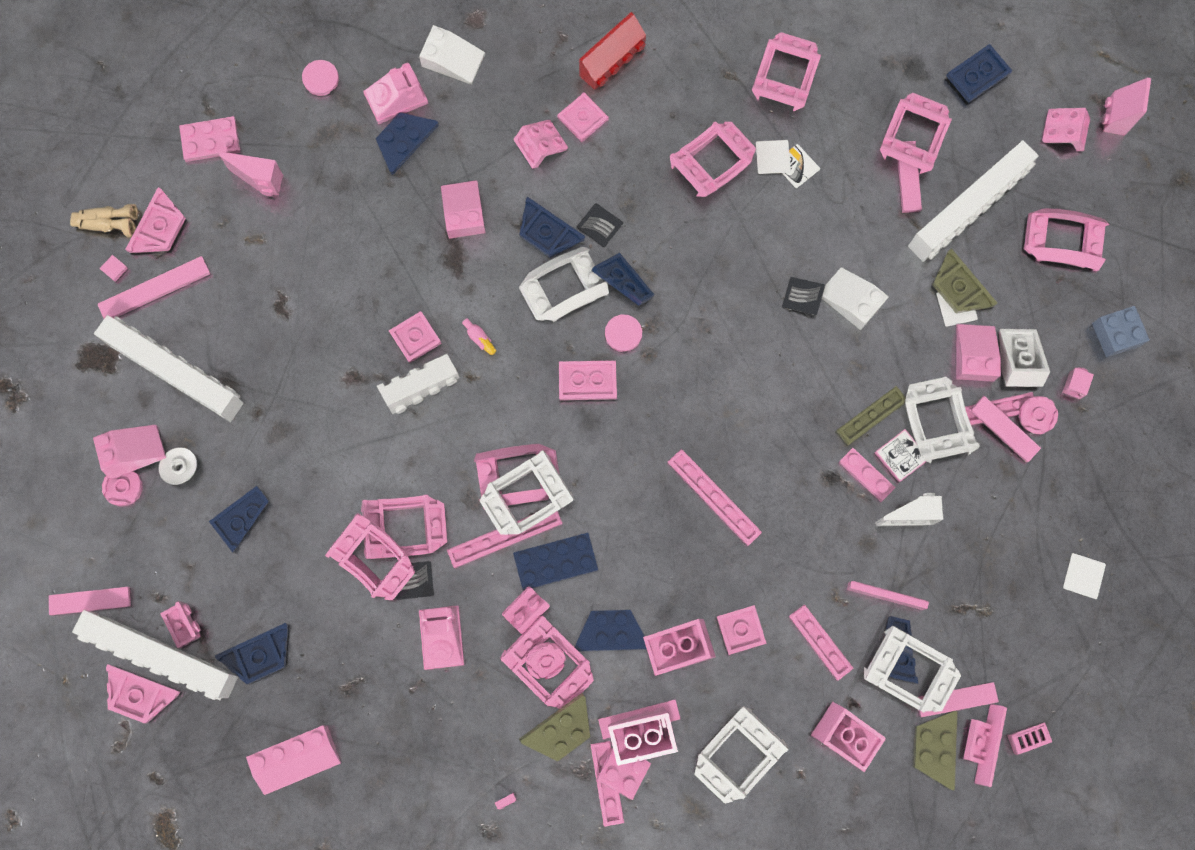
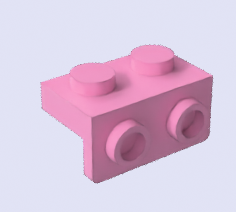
M177 601L175 606L160 613L178 649L201 637L199 631H201L200 626L196 621L192 620L190 616L192 611L187 603L184 604V602Z

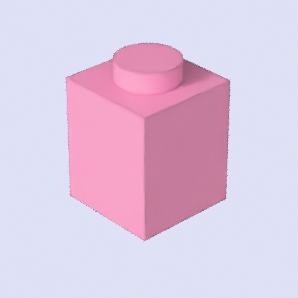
M1074 368L1068 374L1062 393L1082 399L1088 393L1094 374L1089 373L1085 368Z

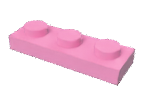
M854 448L839 462L880 502L896 488Z

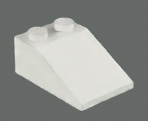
M433 25L419 58L422 67L472 85L485 52L454 33Z
M841 267L825 285L822 299L858 329L862 330L889 296L874 284Z
M1000 329L1001 368L1005 385L1043 387L1050 370L1037 329Z
M924 493L918 499L882 517L875 524L876 526L934 525L943 520L942 496H935V493Z

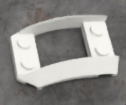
M580 247L567 252L527 274L519 289L536 320H552L555 322L569 312L609 294L608 283L591 271L595 265L588 254L590 249ZM571 263L585 290L552 308L537 279L560 266Z
M947 377L910 384L905 399L907 414L915 441L923 460L929 463L933 459L966 452L969 455L980 446L976 442L974 431L966 413L961 393L962 389L953 385V381ZM949 397L958 433L926 440L916 404Z
M543 450L509 473L487 484V489L482 495L480 503L500 535L521 534L574 501L572 491H569L552 464L551 458ZM533 471L552 503L518 523L499 491Z
M894 626L884 631L886 636L868 669L864 667V679L922 712L942 711L961 677L953 663V659ZM905 646L941 665L923 700L887 680Z
M743 706L698 755L695 776L724 803L744 799L789 748L783 738L780 739L752 713V709ZM737 728L766 755L739 786L710 760L711 756Z

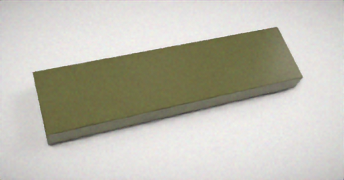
M895 386L837 429L836 432L849 446L904 405L906 397Z

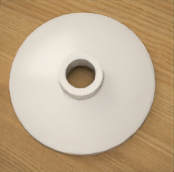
M175 448L165 454L166 458L162 459L159 463L161 478L172 485L188 481L194 475L197 468L195 455L186 448Z

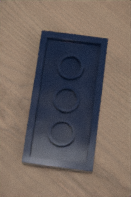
M589 533L513 552L523 591L528 586L533 589L598 571Z

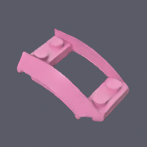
M782 32L777 34L774 39H769L752 88L757 100H759L760 96L795 106L793 111L804 107L821 57L817 52L818 47L816 43ZM775 49L810 60L800 89L766 79Z
M915 93L907 95L905 99H900L880 148L884 160L888 155L920 168L919 174L931 171L952 121L948 116L949 110L947 106ZM906 110L939 122L928 152L895 139Z
M714 122L700 136L682 147L680 151L670 155L672 169L677 168L698 191L697 196L706 197L744 170L752 162L756 148L732 122H724V124ZM719 135L741 160L713 180L693 156Z
M1043 208L1028 214L1024 249L1029 254L1032 253L1038 262L1065 263L1082 268H1091L1097 272L1106 260L1102 258L1105 226L1109 225V223L1105 219L1077 211ZM1048 218L1065 219L1085 224L1082 252L1045 248Z
M530 444L477 453L474 462L477 464L481 497L487 489V484L499 478L498 459L529 454L537 455L543 450L551 458L552 464L559 473L556 450L541 444ZM541 483V489L503 495L502 491H499L507 506L547 501L549 499Z
M428 495L362 500V516L377 525L384 532L383 511L424 509L426 544L402 546L401 549L407 556L430 554L447 543L444 503L439 500H435ZM368 533L364 537L365 550L363 552L366 559L395 557L385 545Z
M359 513L355 514L354 518L337 540L333 542L325 555L338 561V565L355 576L369 590L373 598L385 597V600H393L415 573L408 556L386 532ZM368 533L385 545L398 559L382 581L358 557L352 554Z
M540 616L507 651L504 650L500 658L547 706L557 707L558 709L583 693L594 681L590 662L544 616ZM549 637L578 665L551 695L522 667L526 662L528 653L535 646L544 643Z

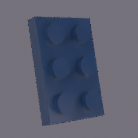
M989 44L949 71L946 77L969 103L1010 75L1012 69Z

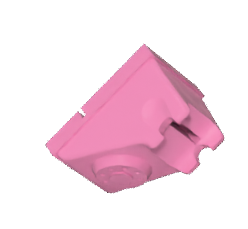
M409 63L402 64V67L399 69L396 67L391 69L385 76L363 91L378 125L395 118L399 113H407L428 104L424 91Z
M459 606L419 610L424 670L463 666L464 655Z
M664 707L656 708L654 711L646 710L608 724L617 766L635 762L637 759L640 761L677 752L669 713Z

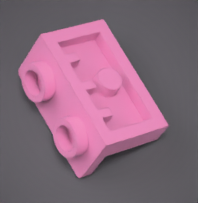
M528 586L502 612V615L523 635L550 605Z

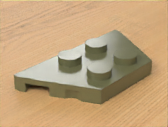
M951 248L943 260L932 284L933 287L955 313L985 309L997 305V301Z
M583 693L519 738L520 742L539 753L559 761L589 739L590 730L586 698Z
M951 711L948 714L915 726L913 767L941 783L949 790H955L957 711Z

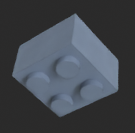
M1135 306L1102 316L1092 323L1106 358L1141 347L1150 341Z

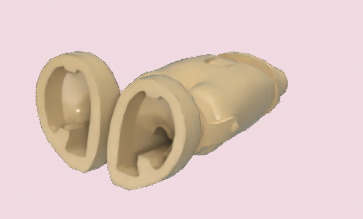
M127 204L120 209L106 206L80 210L79 212H72L70 224L72 227L93 231L109 232L112 229H120L126 237L132 238L136 230L132 220L138 219V208L135 204ZM115 217H123V218H125V219H120V220H112V218H115Z

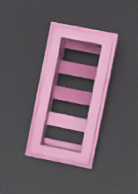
M1045 722L1007 735L1013 753L1016 755L1052 742ZM1038 729H1042L1045 740L1041 739ZM1033 731H1034V733H1035V735H1036V738H1037V741H1038V742H1036V743H1035L1034 738H1033L1032 733H1031V732H1033ZM1025 734H1027L1031 743L1030 745H1028ZM1018 737H1021L1024 747H1021Z

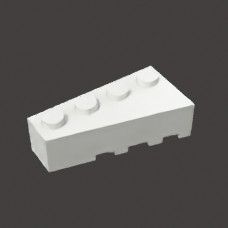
M447 354L424 364V369L415 368L410 370L404 378L397 376L391 379L392 382L387 386H384L383 383L377 386L392 414L402 413L407 409V406L411 404L416 405L422 402L425 396L429 394L435 395L440 391V388L446 385L451 386L457 382V379L460 377Z

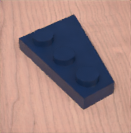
M621 253L595 265L591 270L638 306L652 299L655 295Z
M256 486L212 518L209 523L229 549L234 552L265 509L269 500L261 489Z
M893 616L888 617L886 630L894 626L912 636L910 620ZM904 647L889 678L918 684V677H916L915 673L916 662L915 658H913L912 648Z

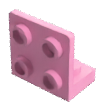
M1086 108L1049 109L1042 139L1043 143H1071L1076 151H1084L1090 123V116Z
M551 120L522 126L514 138L515 143L532 169L537 168L546 156L568 149V146Z

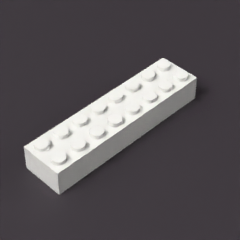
M1021 141L922 228L908 247L923 262L928 258L930 260L933 259L942 247L945 248L955 236H959L965 230L966 226L971 225L981 213H985L992 206V203L997 202L1007 190H1011L1017 184L1018 180L1023 179L1036 165L1034 161L1039 155L1024 141Z
M107 315L94 332V335L104 343L229 422L233 420L244 404L239 399L241 396L227 385L224 386L211 375L208 376L195 365L193 367L187 360L179 355L176 356L165 346H160L149 336H144L133 326H128L117 316L113 319Z
M83 610L72 633L78 635L77 639L83 642H90L96 644L95 647L101 650L114 652L113 655L121 659H133L131 663L139 667H151L150 672L160 676L168 675V680L178 684L186 683V688L195 692L204 691V696L213 700L229 698L238 679L236 674L99 613Z

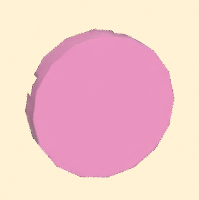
M316 60L304 68L302 82L311 94L324 96L330 94L333 89H336L339 82V74L335 66L329 61Z
M621 314L613 317L605 327L607 344L618 352L635 349L642 339L640 323L630 315Z
M1031 397L1022 404L1019 411L1020 424L1025 430L1034 434H1043L1054 428L1058 419V410L1054 402L1047 397Z
M135 471L113 479L106 476L102 483V493L107 501L120 507L135 503L143 490L142 480Z
M550 642L541 643L528 653L526 667L534 678L550 679L558 675L563 669L565 655L557 644Z

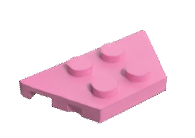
M157 188L125 249L127 252L169 251L186 218L161 188Z
M109 664L106 666V671H108V710L142 723H148L180 694L178 690Z

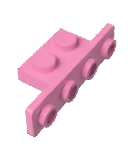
M991 704L987 723L971 719L963 759L978 763L975 784L987 787L992 786L1007 707Z

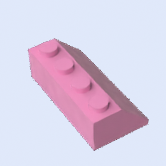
M328 725L320 726L246 757L252 776L264 795L341 764Z

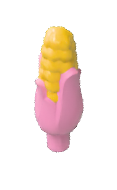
M466 318L462 324L468 329L467 334L481 350L484 349L490 355H494L496 349L491 343L492 340L480 326L473 325Z

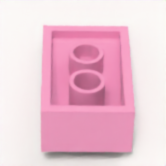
M1145 78L1115 90L1110 97H1107L1104 105L1107 109L1102 119V124H1104L1103 132L1125 136L1147 111L1151 78Z
M226 152L219 153L228 170L266 196L279 195L283 174L275 160Z
M477 180L441 186L444 216L449 239L484 234L485 226Z
M957 324L956 379L994 382L1001 376L1000 352L995 326Z
M157 425L111 430L93 437L100 468L110 479L166 458Z
M697 619L643 637L655 676L716 657L704 619Z
M833 701L811 734L815 739L864 772L886 739L847 709Z

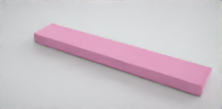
M201 256L98 303V307L104 319L107 315L114 319L115 316L119 317L211 273L204 258Z
M682 449L667 462L747 546L762 533Z
M557 511L521 534L500 535L496 529L447 549V552L455 569L562 525V521ZM523 518V519H521V520H518L517 522L520 523L521 521L525 520L526 518Z

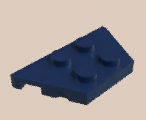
M399 113L375 138L391 175L395 174L439 126L436 120Z
M526 198L519 234L520 238L549 258L585 240V236L531 198Z
M631 610L591 611L574 647L579 652L647 649L643 638L645 636Z
M288 624L279 625L214 656L244 683L249 685L285 668Z

